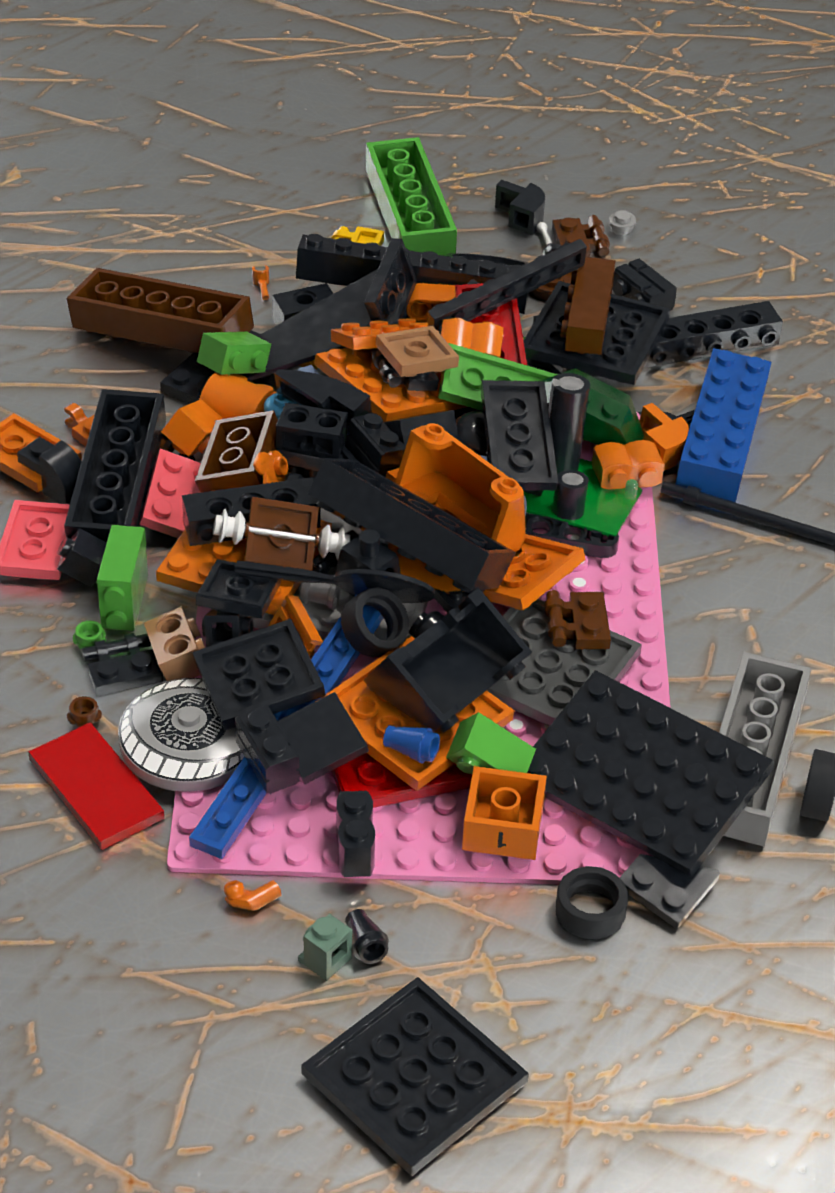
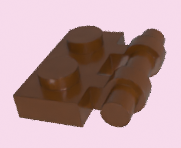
M596 215L589 216L588 224H581L580 218L568 217L552 220V231L556 243L561 246L581 239L587 246L586 257H590V253L598 252L600 256L609 254L610 242L607 235L604 234L603 222Z
M556 590L547 592V600L544 603L545 614L550 619L547 624L548 636L552 639L555 647L564 646L566 640H574L576 649H610L611 636L604 592H570L568 602H564ZM563 618H571L572 623H567Z

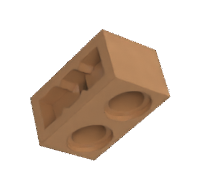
M179 607L144 622L155 657L166 681L200 676L192 652L206 647L202 638L195 639L201 636L194 617L187 619L182 607Z

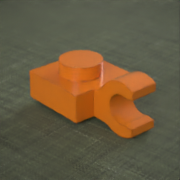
M72 403L64 408V411L71 416L65 420V424L72 429V437L86 447L94 415L87 418L82 408L78 404Z

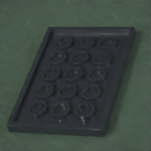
M595 670L533 746L536 751L527 773L547 776L546 798L693 877L773 771L774 762L772 759Z

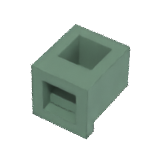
M329 913L326 917L317 919L306 930L303 936L304 951L298 955V961L327 981L352 959V929Z

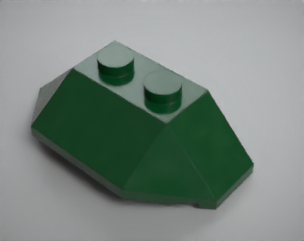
M576 368L564 372L581 375L590 382L583 439L595 445L608 442L625 445L629 442L643 440L644 433L630 395ZM555 376L542 380L545 382L548 408L552 379Z

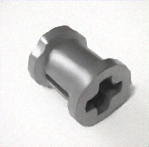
M303 583L300 600L305 604L308 601L326 604L328 609L334 610L339 601L341 588L327 583Z

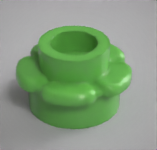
M91 620L84 621L77 625L73 635V642L78 645L79 649L93 646L95 641L105 640L106 642V638H104L106 632L100 623Z

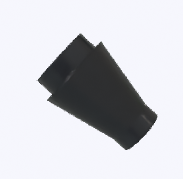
M355 909L348 913L345 923L352 929V950L354 956L366 964L381 961L388 953V936L367 916L364 910Z

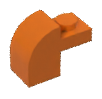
M653 403L643 406L639 419L644 433L643 440L655 443L664 463V471L679 464L689 426L682 416L672 420Z

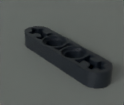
M530 513L525 515L526 534L580 547L584 549L586 556L609 558L616 555L618 551V533L616 536L603 535L602 532L590 531L585 527L583 529L572 526L568 522ZM544 529L548 532L545 534H538L533 532V530ZM568 534H574L579 536L580 538L574 540L568 539L564 536Z

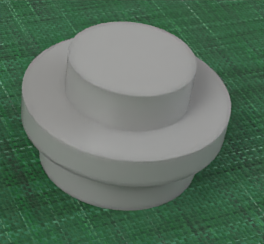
M619 210L611 214L609 217L611 230L619 235L630 234L636 226V217L626 210Z

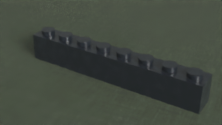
M303 234L297 249L296 279L348 286L377 270L387 247L380 246L377 243L363 244L352 242L346 238L331 239L319 234ZM406 248L417 284L466 285L472 279L481 284L490 279L503 276L515 267H521L520 265H500L489 260L481 262L467 260L462 256H441L430 251L423 253L409 251ZM529 292L517 298L518 309L521 314H525Z

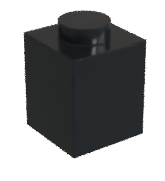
M79 528L71 539L66 537L62 541L57 552L61 556L57 570L92 588L97 582L107 543Z

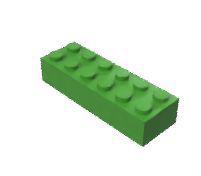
M419 137L367 142L366 173L391 238L403 239L405 248L409 251L422 253L430 251L441 256L456 253L457 228Z

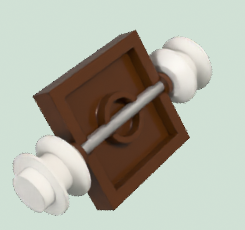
M252 497L248 523H245V518L241 511L235 517H229L226 509H224L222 515H216L213 535H219L220 543L226 536L232 537L233 543L236 545L243 538L244 534V537H246L245 562L312 571L315 547H318L322 558H325L328 552L335 553L338 560L340 549L350 542V535L345 534L344 527H341L339 532L335 533L331 532L330 525H326L320 534L316 533L319 511L317 506Z

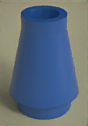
M389 725L384 733L383 745L419 763H424L425 761L432 762L439 750L440 736L437 733H433L431 728L395 727Z

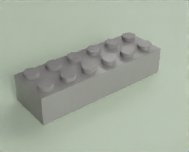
M743 652L719 733L772 759L774 769L723 836L765 846L805 701L811 673L810 667Z

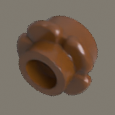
M82 696L75 698L70 703V712L67 713V720L70 724L77 727L90 722L94 725L100 721L102 712L98 710L99 706L93 698Z

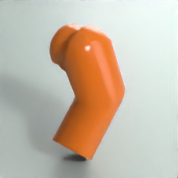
M237 880L230 881L224 886L225 901L234 908L255 911L282 896L280 887L274 880L253 891L245 890L243 883Z

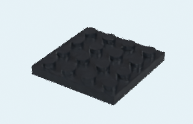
M558 281L523 340L526 358L557 365L565 369L576 368L592 376H600L620 383L635 385L669 320L671 308L611 294L601 355L565 351L566 338H561L560 336L568 298L569 283Z
M419 977L415 978L301 1064V1074L411 1176L416 1174L528 1082L529 1073Z

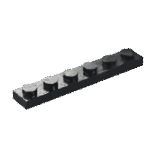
M581 239L570 244H563L557 250L547 255H540L524 266L515 267L507 274L496 279H490L482 286L471 291H465L444 304H437L428 311V326H433L441 335L444 319L461 318L465 321H470L584 266L587 246Z

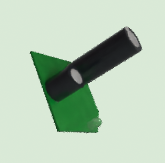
M574 373L556 375L552 379L548 411L559 483L556 491L543 490L542 496L524 492L527 502L526 512L568 522L569 525L584 529L585 527L590 531H599L603 535L616 536L642 494V489L638 487V482L634 479L628 480L623 489L601 488L593 470L592 461L580 458L590 382L585 377Z

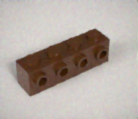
M585 257L584 266L572 271L560 336L561 338H566L565 351L601 355L616 260Z

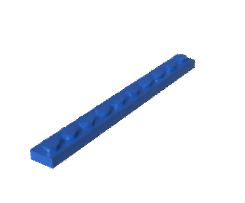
M364 605L363 618L365 625L374 634L384 618L374 607ZM341 617L311 659L324 685L325 694L340 685L360 655L345 638L341 626ZM318 699L289 708L287 710L275 713L273 715L275 716L277 721H279L289 716L290 714L314 703ZM245 756L189 836L190 847L223 859L267 794Z

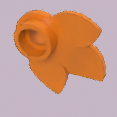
M279 451L259 452L254 460L253 466L260 475H263V484L285 481V475L288 473V462Z

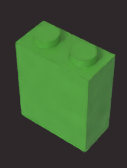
M111 526L97 577L100 621L104 629L135 631L148 579L144 527Z

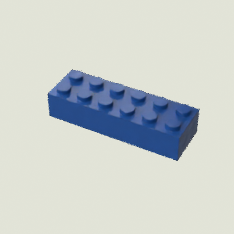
M713 348L681 456L675 484L683 487L691 485L701 488L703 493L736 502L772 364L771 361Z

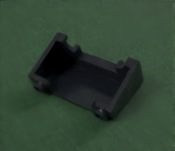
M477 588L441 620L405 647L398 648L388 655L363 681L372 692L425 728H431L433 733L439 729L444 734L459 721L456 714L505 675L511 680L526 667L522 661L532 651L484 593Z

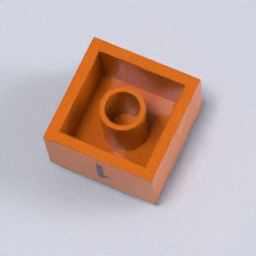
M474 766L464 818L462 850L536 860L547 776Z

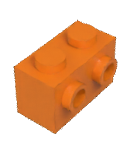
M201 399L179 408L161 432L172 441L171 444L176 451L190 457L198 452L201 454L205 453L216 420L223 418Z

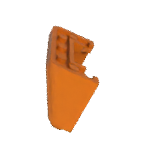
M430 423L411 430L395 483L431 504L438 502L464 523L515 552L521 549L526 536L524 491L519 483L450 435L438 424Z

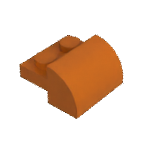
M215 372L206 382L199 400L202 399L223 419L264 412V402L269 396L277 392L273 391V387L269 385L251 383L243 375H221Z

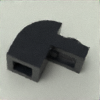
M500 180L496 184L495 208L509 213L508 227L533 235L537 231V224L543 222L545 193L533 183L524 188Z
M38 437L17 452L18 462L41 475L43 495L59 504L70 505L82 461L77 453L64 441L61 440L53 445L45 439Z

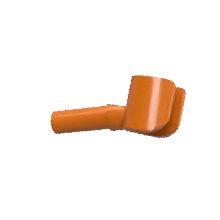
M265 265V270L258 271L253 266V284L259 286L262 299L266 301L269 299L267 285L270 282L269 267Z

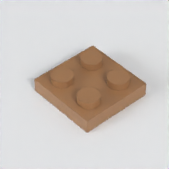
M433 326L376 335L375 346L401 377H413L417 374L432 371L442 372L445 369L458 367L459 355Z

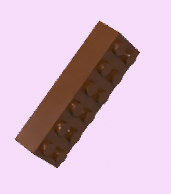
M96 268L66 298L73 328L160 345L165 348L185 350L190 353H199L203 333L250 332L254 328L249 296L102 268Z

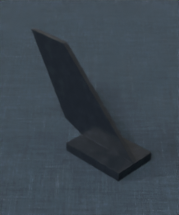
M391 238L380 266L374 272L257 336L271 343L266 370L264 373H244L239 375L247 377V381H252L273 374L278 369L285 370L315 360L316 353L327 352L330 349L347 348L331 341V329L341 328L342 323H359L360 327L370 326L371 321H388V325L398 324V319H402L417 284L403 239Z

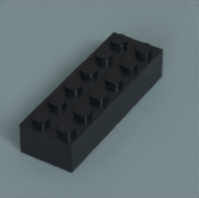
M101 390L64 525L66 537L71 539L80 528L107 543L112 525L141 526L139 523L163 436L161 431L166 424L164 394Z
M324 458L308 492V495L318 500L317 505L322 509L333 513L335 511L345 516L343 520L354 527L362 528L363 526L366 529L377 531L380 534L381 543H392L398 547L397 552L400 555L411 560H416V558L426 563V570L438 576H448L454 580L452 584L456 588L468 593L477 588L481 591L499 588L516 554L515 551L355 459Z

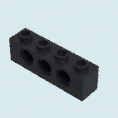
M313 478L182 495L183 522L190 546L219 542V535H213L214 521L216 515H222L224 509H226L229 517H235L241 511L245 518V523H248L252 497L319 507L317 505L318 500L308 495L313 484ZM319 507L317 528H321V507ZM225 536L222 542L231 541L232 537Z

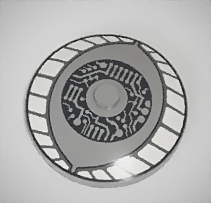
M202 678L174 679L152 686L131 701L120 719L118 728L119 747L126 765L142 780L163 789L193 792L221 786L227 783L244 758L242 751L236 743L237 730L232 728L224 731Z

